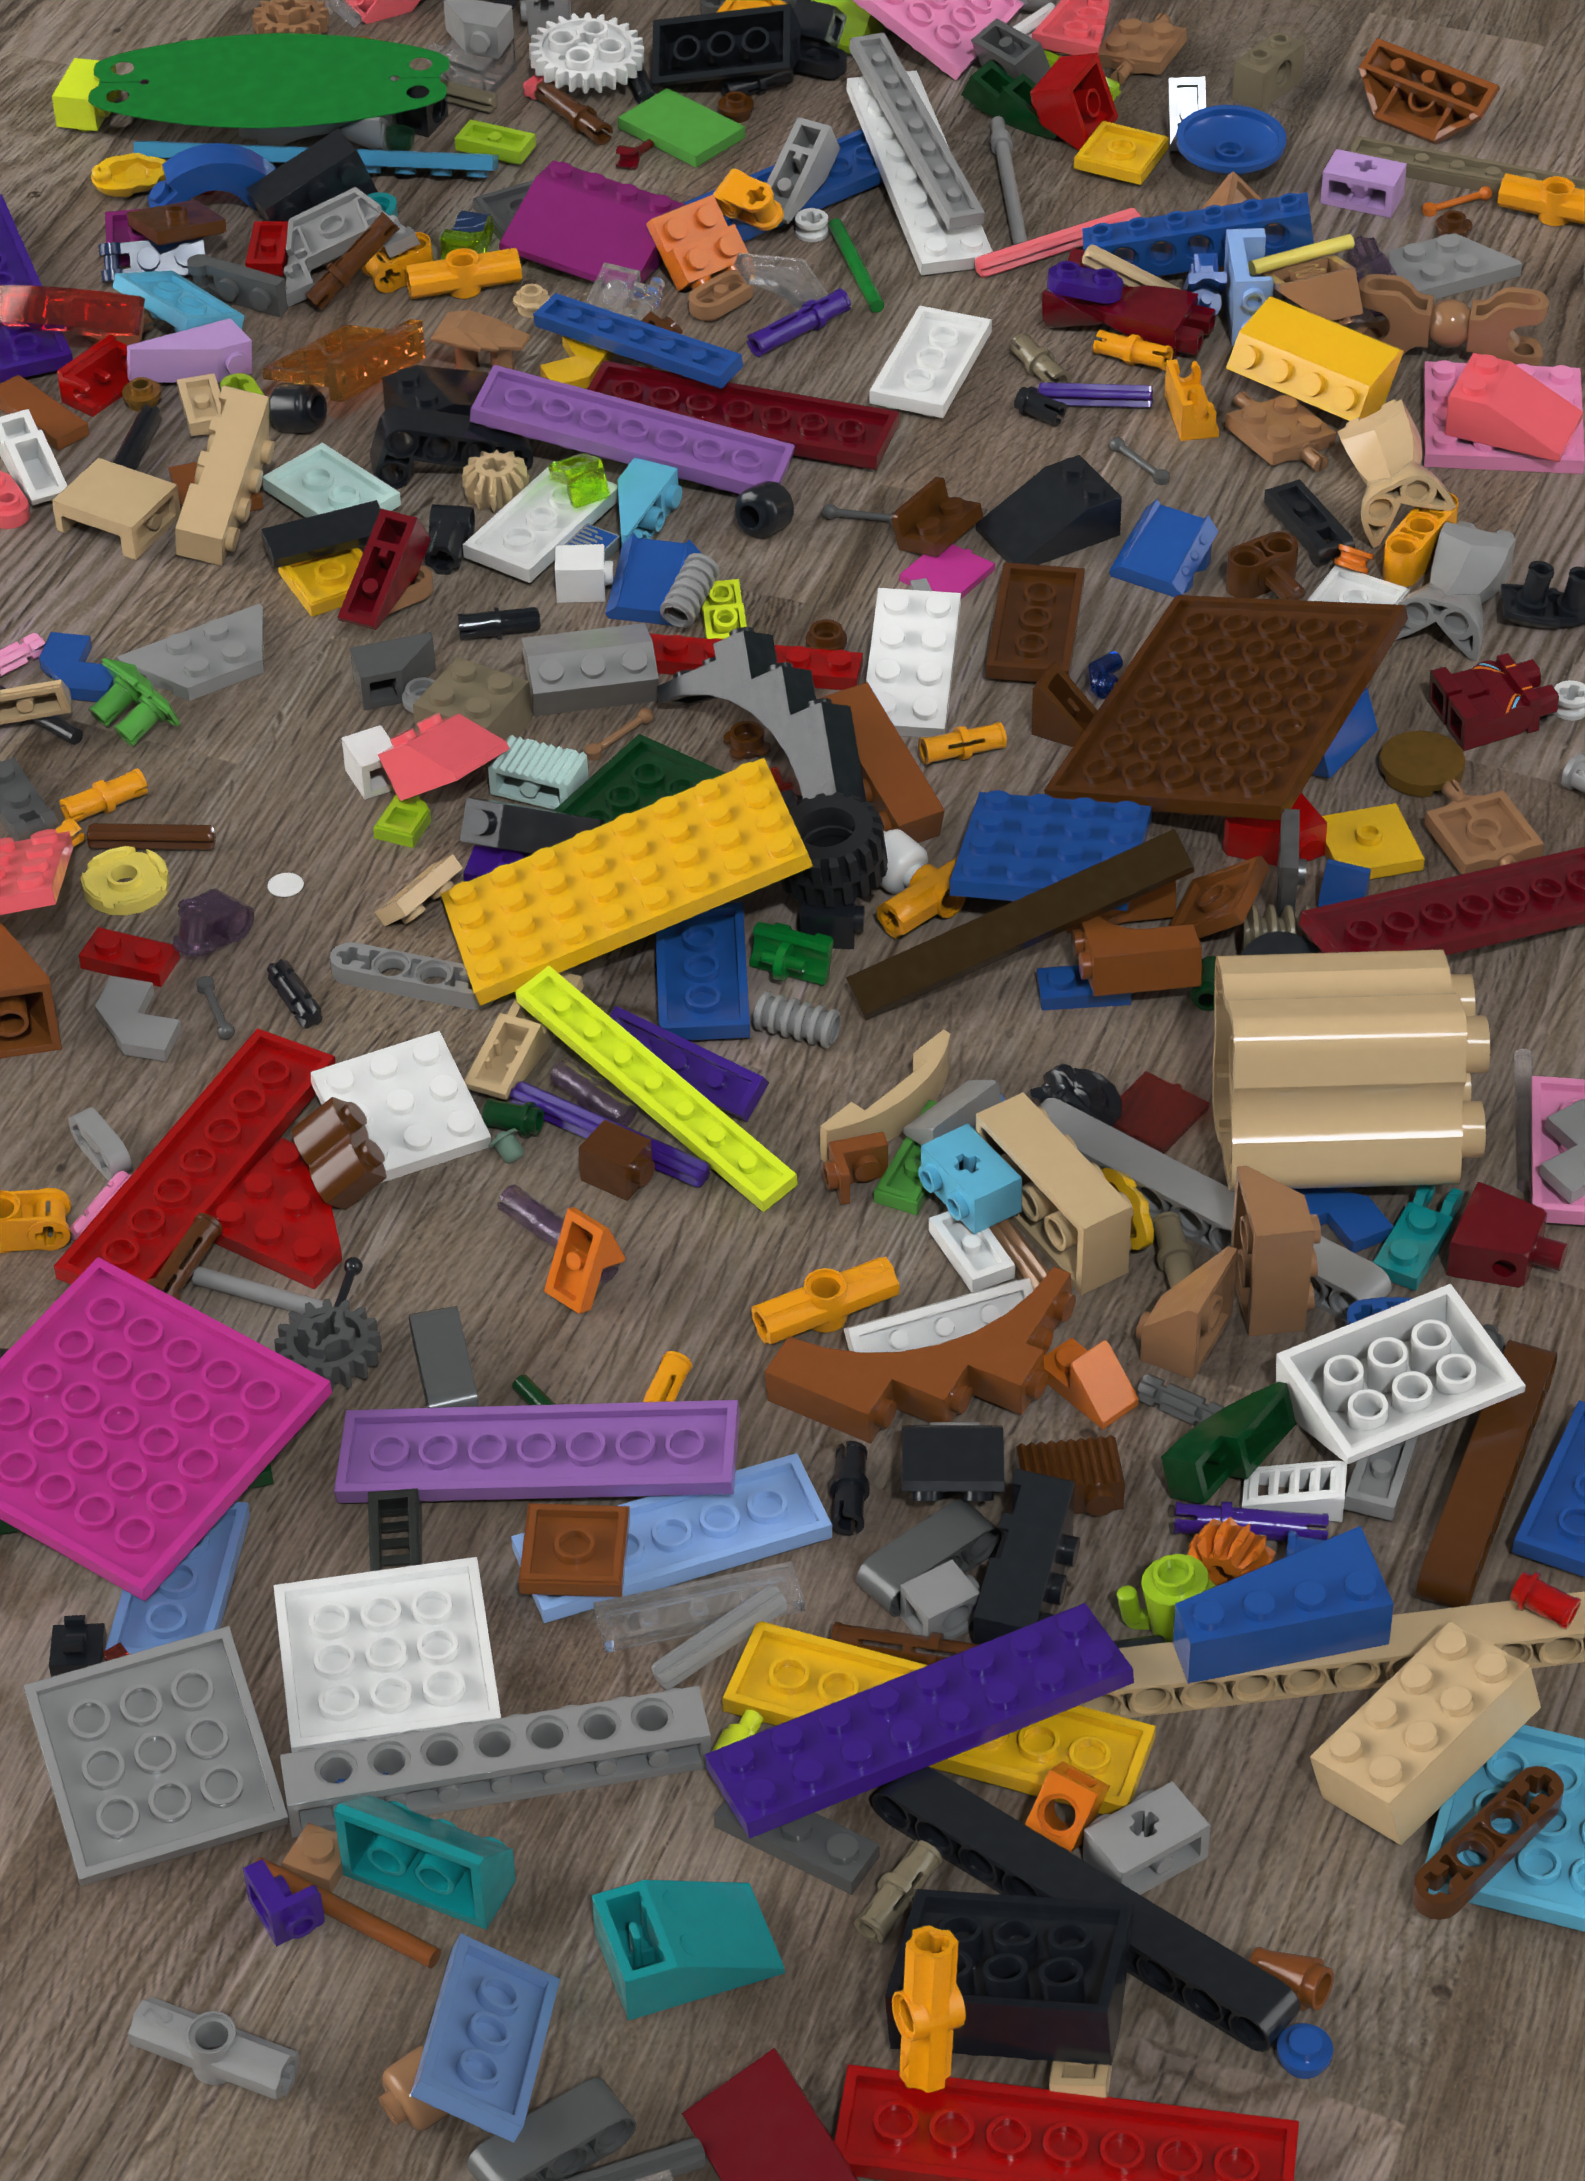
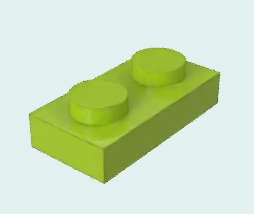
M471 119L455 137V150L473 154H499L498 160L508 164L521 165L536 147L535 133Z

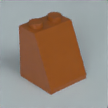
M0 922V1059L62 1050L50 978Z

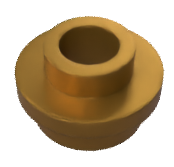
M138 377L131 380L122 390L124 401L128 403L131 410L139 412L141 407L146 404L150 407L158 406L162 394L160 385L146 377Z

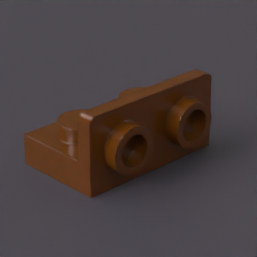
M935 477L892 514L891 518L898 549L938 557L983 518L981 503L963 500L960 497H948L945 479Z

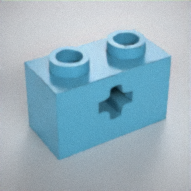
M968 1123L921 1145V1167H919L918 1173L922 1185L928 1192H934L947 1206L951 1216L955 1220H961L974 1234L1022 1211V1177Z

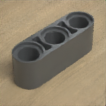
M452 1306L409 1314L412 1342L426 1407H479L476 1385L458 1307Z
M957 1499L869 1556L857 1573V1584L890 1615L898 1617L900 1616L901 1584L950 1560H953L964 1574L968 1573L994 1553L1001 1541V1531L968 1501Z
M593 2078L581 2083L527 2115L524 2127L514 2143L497 2135L485 2140L471 2153L467 2161V2168L476 2181L561 2180L582 2172L625 2145L635 2132L636 2121L604 2079Z

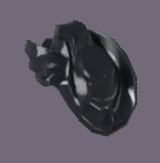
M1067 1064L1057 1065L1043 1075L1044 1084L1041 1087L1030 1089V1095L1039 1099L1040 1103L1047 1098L1059 1099L1111 1127L1122 1117V1099L1115 1085L1102 1074L1089 1069L1072 1068Z

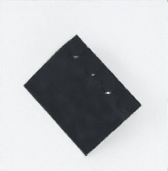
M917 1889L885 1993L890 2049L901 2050V2034L898 2031L892 2012V1997L895 1992L904 1989L906 1942L911 1939L912 1930L931 1925L936 1929L950 1930L958 1940L956 1984L963 1997L966 2018L962 2027L953 2030V2054L1073 2062L1087 2065H1112L1121 2026L1134 1904Z

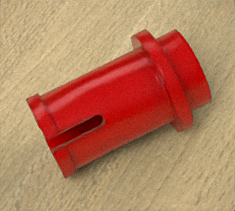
M1523 1572L1510 1595V1600L1518 1603L1517 1609L1524 1611L1525 1608H1528L1561 1625L1563 1629H1568L1579 1610L1581 1599L1573 1597L1540 1580L1541 1574L1537 1572L1533 1575Z

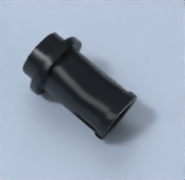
M1034 386L1029 388L1022 387L1014 401V408L1019 410L1020 415L1027 416L1030 414L1055 427L1062 422L1061 419L1057 418V415L1064 418L1067 408L1064 402L1056 401L1038 393L1037 388Z

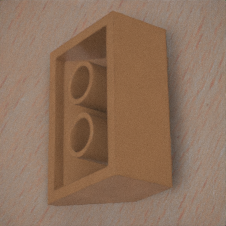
M1335 255L1261 274V277L1271 276L1274 282V289L1307 311L1341 325L1354 322L1353 316L1364 314L1355 267Z
M1246 1165L1237 1166L1231 1247L1237 1249L1235 1289L1248 1337L1306 1331L1307 1310H1314L1315 1306L1314 1290L1310 1277H1317L1318 1274L1317 1256L1313 1248V1244L1320 1243L1321 1241L1318 1215H1310L1305 1195Z

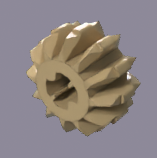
M498 449L494 453L481 451L480 457L469 458L468 465L463 467L462 485L465 495L467 496L468 503L477 504L478 510L491 508L495 513L497 509L503 508L530 484L524 459L515 457L513 451L504 454L500 453Z

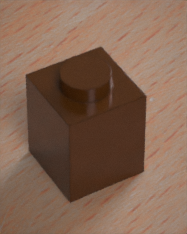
M604 1119L579 1146L581 1181L626 1201L640 1187L646 1186L654 1174L655 1163L652 1160L651 1139Z

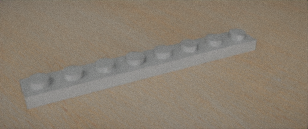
M885 33L850 38L849 50L948 230L983 224L985 212Z

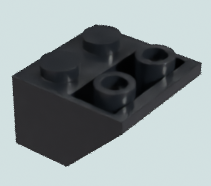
M902 1425V1491H912L913 1500L941 1501L943 1500V1491H963V1500L966 1501L994 1500V1491H1005L1003 1426Z

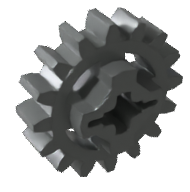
M329 1298L324 1299L321 1308H315L310 1302L305 1303L306 1313L301 1315L291 1311L288 1313L290 1324H279V1338L274 1339L275 1351L329 1380L332 1390L334 1383L341 1382L346 1388L352 1387L351 1377L355 1375L366 1379L368 1377L367 1366H377L379 1363L378 1352L382 1351L377 1320L375 1318H367L366 1308L363 1306L351 1311L349 1300H344L339 1307H332Z

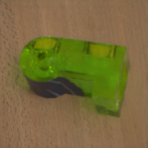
M461 210L451 230L445 229L440 236L442 260L446 259V255L450 251L458 248L472 249L478 254L486 253L494 231L493 216Z

